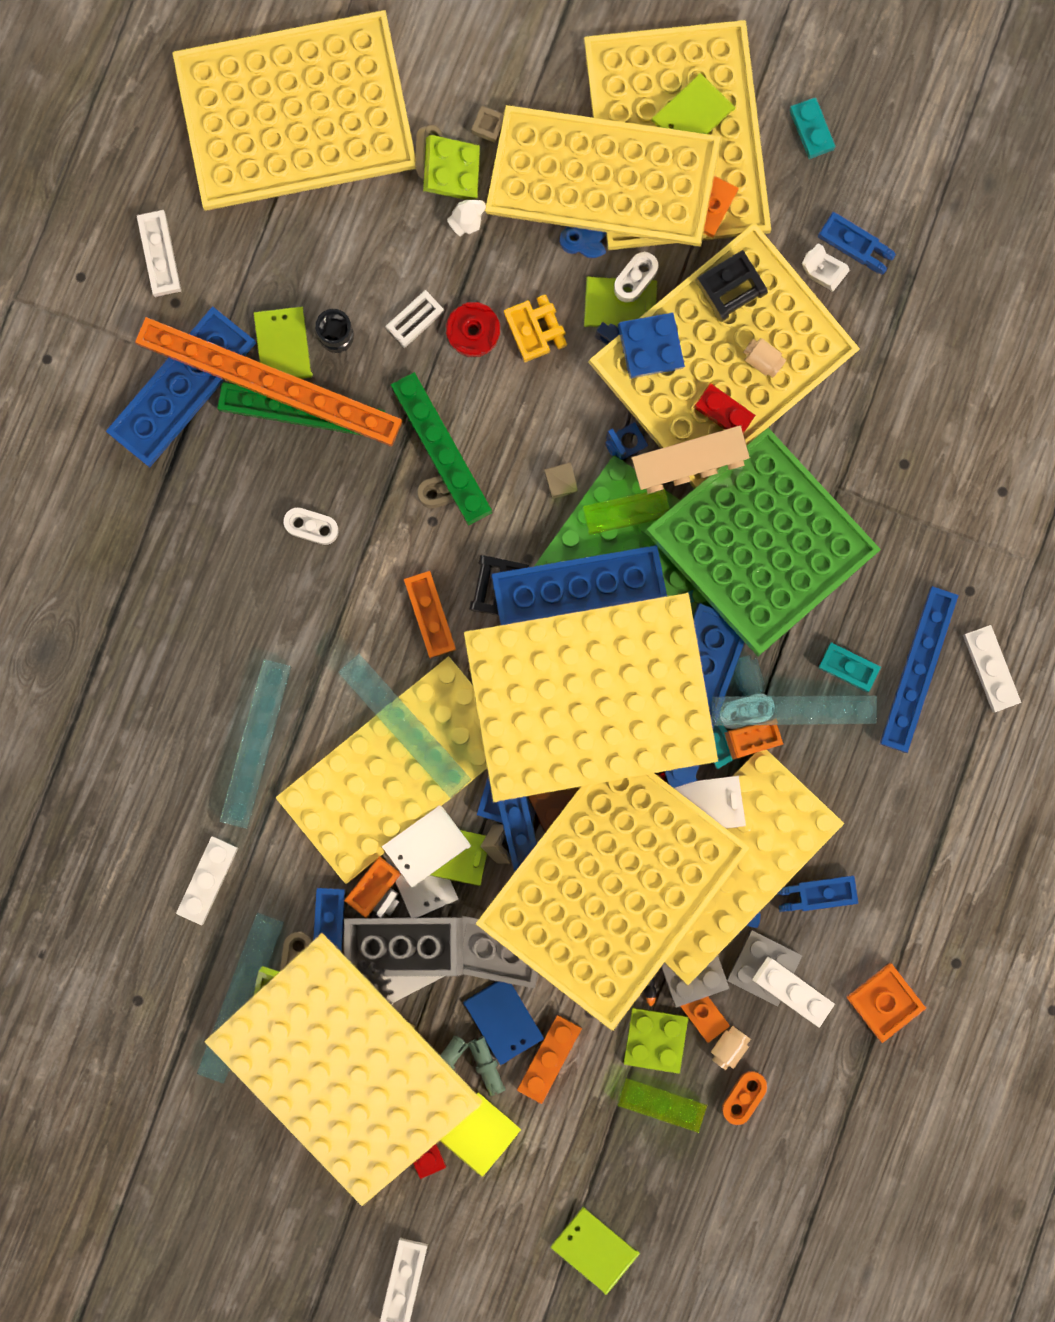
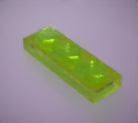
M665 489L649 494L645 492L583 506L589 535L655 521L670 510Z
M627 1077L625 1078L617 1106L699 1133L707 1108V1104Z

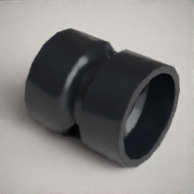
M328 309L318 316L315 330L321 345L332 353L346 351L354 340V331L349 317L339 309Z

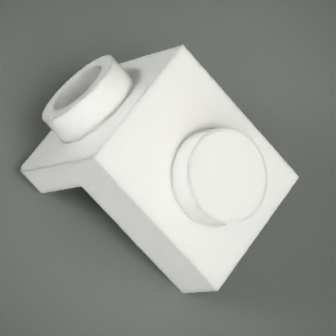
M819 243L806 254L802 262L807 277L831 291L835 290L850 271L847 264L826 254L823 245Z

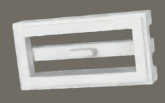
M425 290L385 327L405 348L443 314L444 309ZM425 300L429 302L398 331L395 329L398 324ZM434 307L435 310L405 338L402 336Z

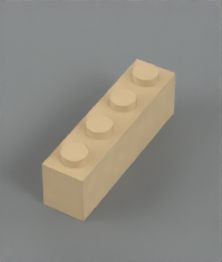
M740 425L641 454L631 459L640 490L646 489L649 494L663 490L662 484L673 481L674 486L690 482L689 476L700 473L701 478L718 474L716 468L725 465L728 466V470L745 466L743 460L750 457Z

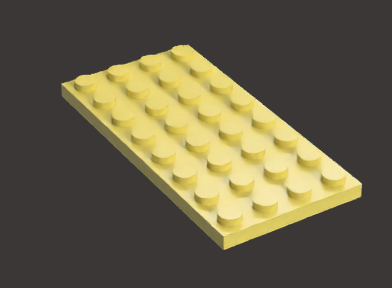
M506 105L485 211L490 215L701 247L721 136Z
M448 656L276 797L345 884H348L375 862L379 856L381 857L385 853L382 848L383 845L437 808L438 805L443 806L487 769L473 685Z
M768 750L755 753L733 775L739 776L746 826L729 828L727 830L747 844L750 849L664 962L687 986L844 825L825 804Z

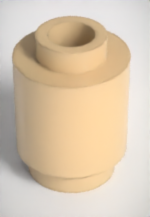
M762 338L758 341L753 339L743 352L747 355L744 359L747 363L766 376L768 374L772 378L786 362V359L782 357V353Z
M732 1026L729 1031L726 1030L711 1050V1053L715 1055L712 1061L725 1070L728 1066L734 1069L749 1048L747 1044L751 1039Z

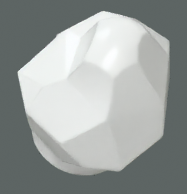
M482 200L459 202L452 215L447 218V221L459 236H462L464 233H473L480 228L481 215L486 209V204Z

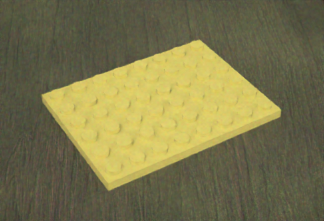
M385 10L173 52L202 205L205 211L416 169V157Z
M746 20L584 37L593 118L658 127L651 121L652 118L692 82L699 73L736 107L733 112L708 134L721 136L714 176L738 187L739 190L714 238L703 233L702 240L737 237L754 222L764 234H769L771 232ZM606 232L608 250L674 243Z
M754 222L640 317L645 318L674 313L685 364L683 369L629 379L620 335L594 355L588 363L661 449L724 430L693 408L710 383L756 415L743 434L747 446L860 350V348ZM744 250L767 287L768 294L762 298L757 297L729 314L728 319L720 322L714 315L711 305L695 280L705 272ZM748 280L720 297V300L723 304H726L752 288V285ZM760 338L764 339L780 351L782 357L786 359L782 368L773 378L768 374L766 376L744 360L747 355L743 352L753 339L756 341ZM700 473L689 476L691 480L689 483L695 489L708 477L701 478Z
M689 593L464 632L493 802L718 762Z
M655 773L581 786L476 922V925L613 1031L750 847Z
M323 933L205 1041L219 1058L361 1206L381 1191L482 1103L477 1094Z

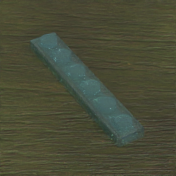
M360 654L338 672L450 798L472 780Z
M263 659L219 822L246 829L249 827L291 666Z
M877 696L712 697V725L877 724Z
M261 913L256 914L212 1034L253 997L258 971L262 966L268 968L284 925L283 921ZM207 1045L197 1074L220 1083H225L230 1068Z

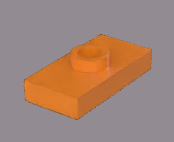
M714 176L704 227V234L714 238L739 190L738 187Z
M775 718L724 733L732 760L783 745Z
M379 856L344 901L367 918L400 877L401 873Z
M709 997L680 1006L707 1043L730 1027Z

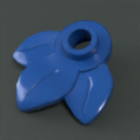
M566 226L560 234V245L567 253L575 254L580 252L587 258H597L606 253L603 244L600 242L606 236V232ZM569 237H574L577 241H572Z

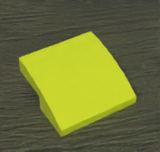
M477 1093V1096L482 1100L481 1105L439 1141L483 1177L521 1129L480 1093Z

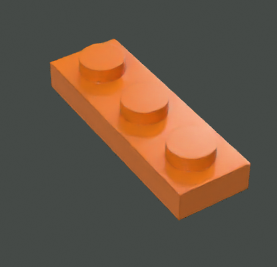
M427 571L404 579L429 658L432 659L456 651L431 572Z
M557 1014L517 1091L542 1104L582 1027Z

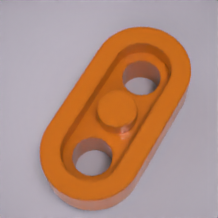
M748 1071L741 1075L722 1105L723 1116L729 1123L741 1125L749 1120L767 1091L765 1078L755 1071ZM751 1080L756 1081L757 1084L754 1090L747 1089V1083ZM735 1104L741 1106V1111L738 1114L731 1112V1108Z

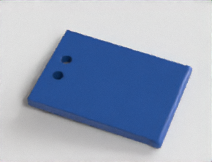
M496 981L463 1001V1005L467 1007L500 1065L544 1039L512 984Z

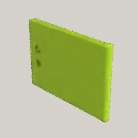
M699 73L651 121L660 128L708 134L733 112L736 107Z
M588 276L586 278L584 326L599 327L604 322L607 325L613 324L618 327L619 322L639 319L646 311L656 305L657 281L652 280L635 301L623 302L614 293V285L617 278ZM630 287L623 288L627 293L632 291Z
M303 307L254 312L260 363L300 379L312 378Z
M460 830L471 847L462 851L429 876L480 886L487 853L480 846L486 836Z
M584 1207L581 1208L550 1246L551 1249L601 1289L605 1295L609 1293L640 1254L638 1250L633 1249Z

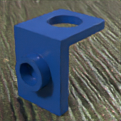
M635 422L616 433L613 428L607 432L605 445L611 456L616 455L620 460H624L648 446ZM627 433L634 434L638 439L637 445L633 448H626L622 444V437Z

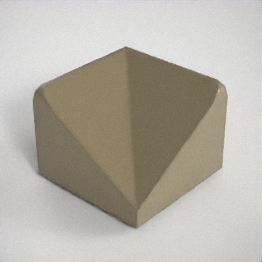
M571 462L544 469L551 499L578 492Z
M494 824L480 847L496 863H511L512 860L503 824Z

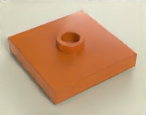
M892 963L887 964L846 997L881 1043L889 1039L926 1009Z

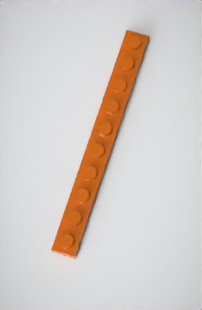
M147 317L135 341L141 347L391 447L402 424V419Z

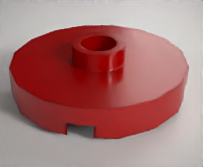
M467 302L450 313L446 323V335L451 347L459 354L466 357H480L488 354L497 345L500 338V322L489 306L480 302ZM471 327H476L479 331L477 334L472 335L468 330Z

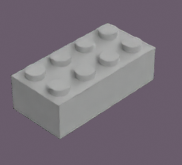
M463 918L344 919V956L351 964L354 963L356 967L358 962L365 961L366 968L369 964L375 963L376 972L382 969L385 970L383 976L463 975Z

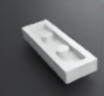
M164 210L137 215L154 297L181 292Z
M989 625L963 635L992 712L994 713L1021 703L992 626Z
M211 836L176 914L197 924H204L238 847Z
M770 957L766 958L752 981L819 1028L835 1005Z
M403 1238L399 1239L380 1322H410L428 1244Z

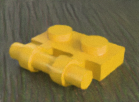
M542 295L536 299L539 304L537 309L533 310L528 300L503 310L524 363L550 353L548 341L554 340L557 349L567 346L564 338L566 333L563 326H559L554 314L556 313L553 303L549 302L547 295ZM544 318L549 330L542 332L537 320Z

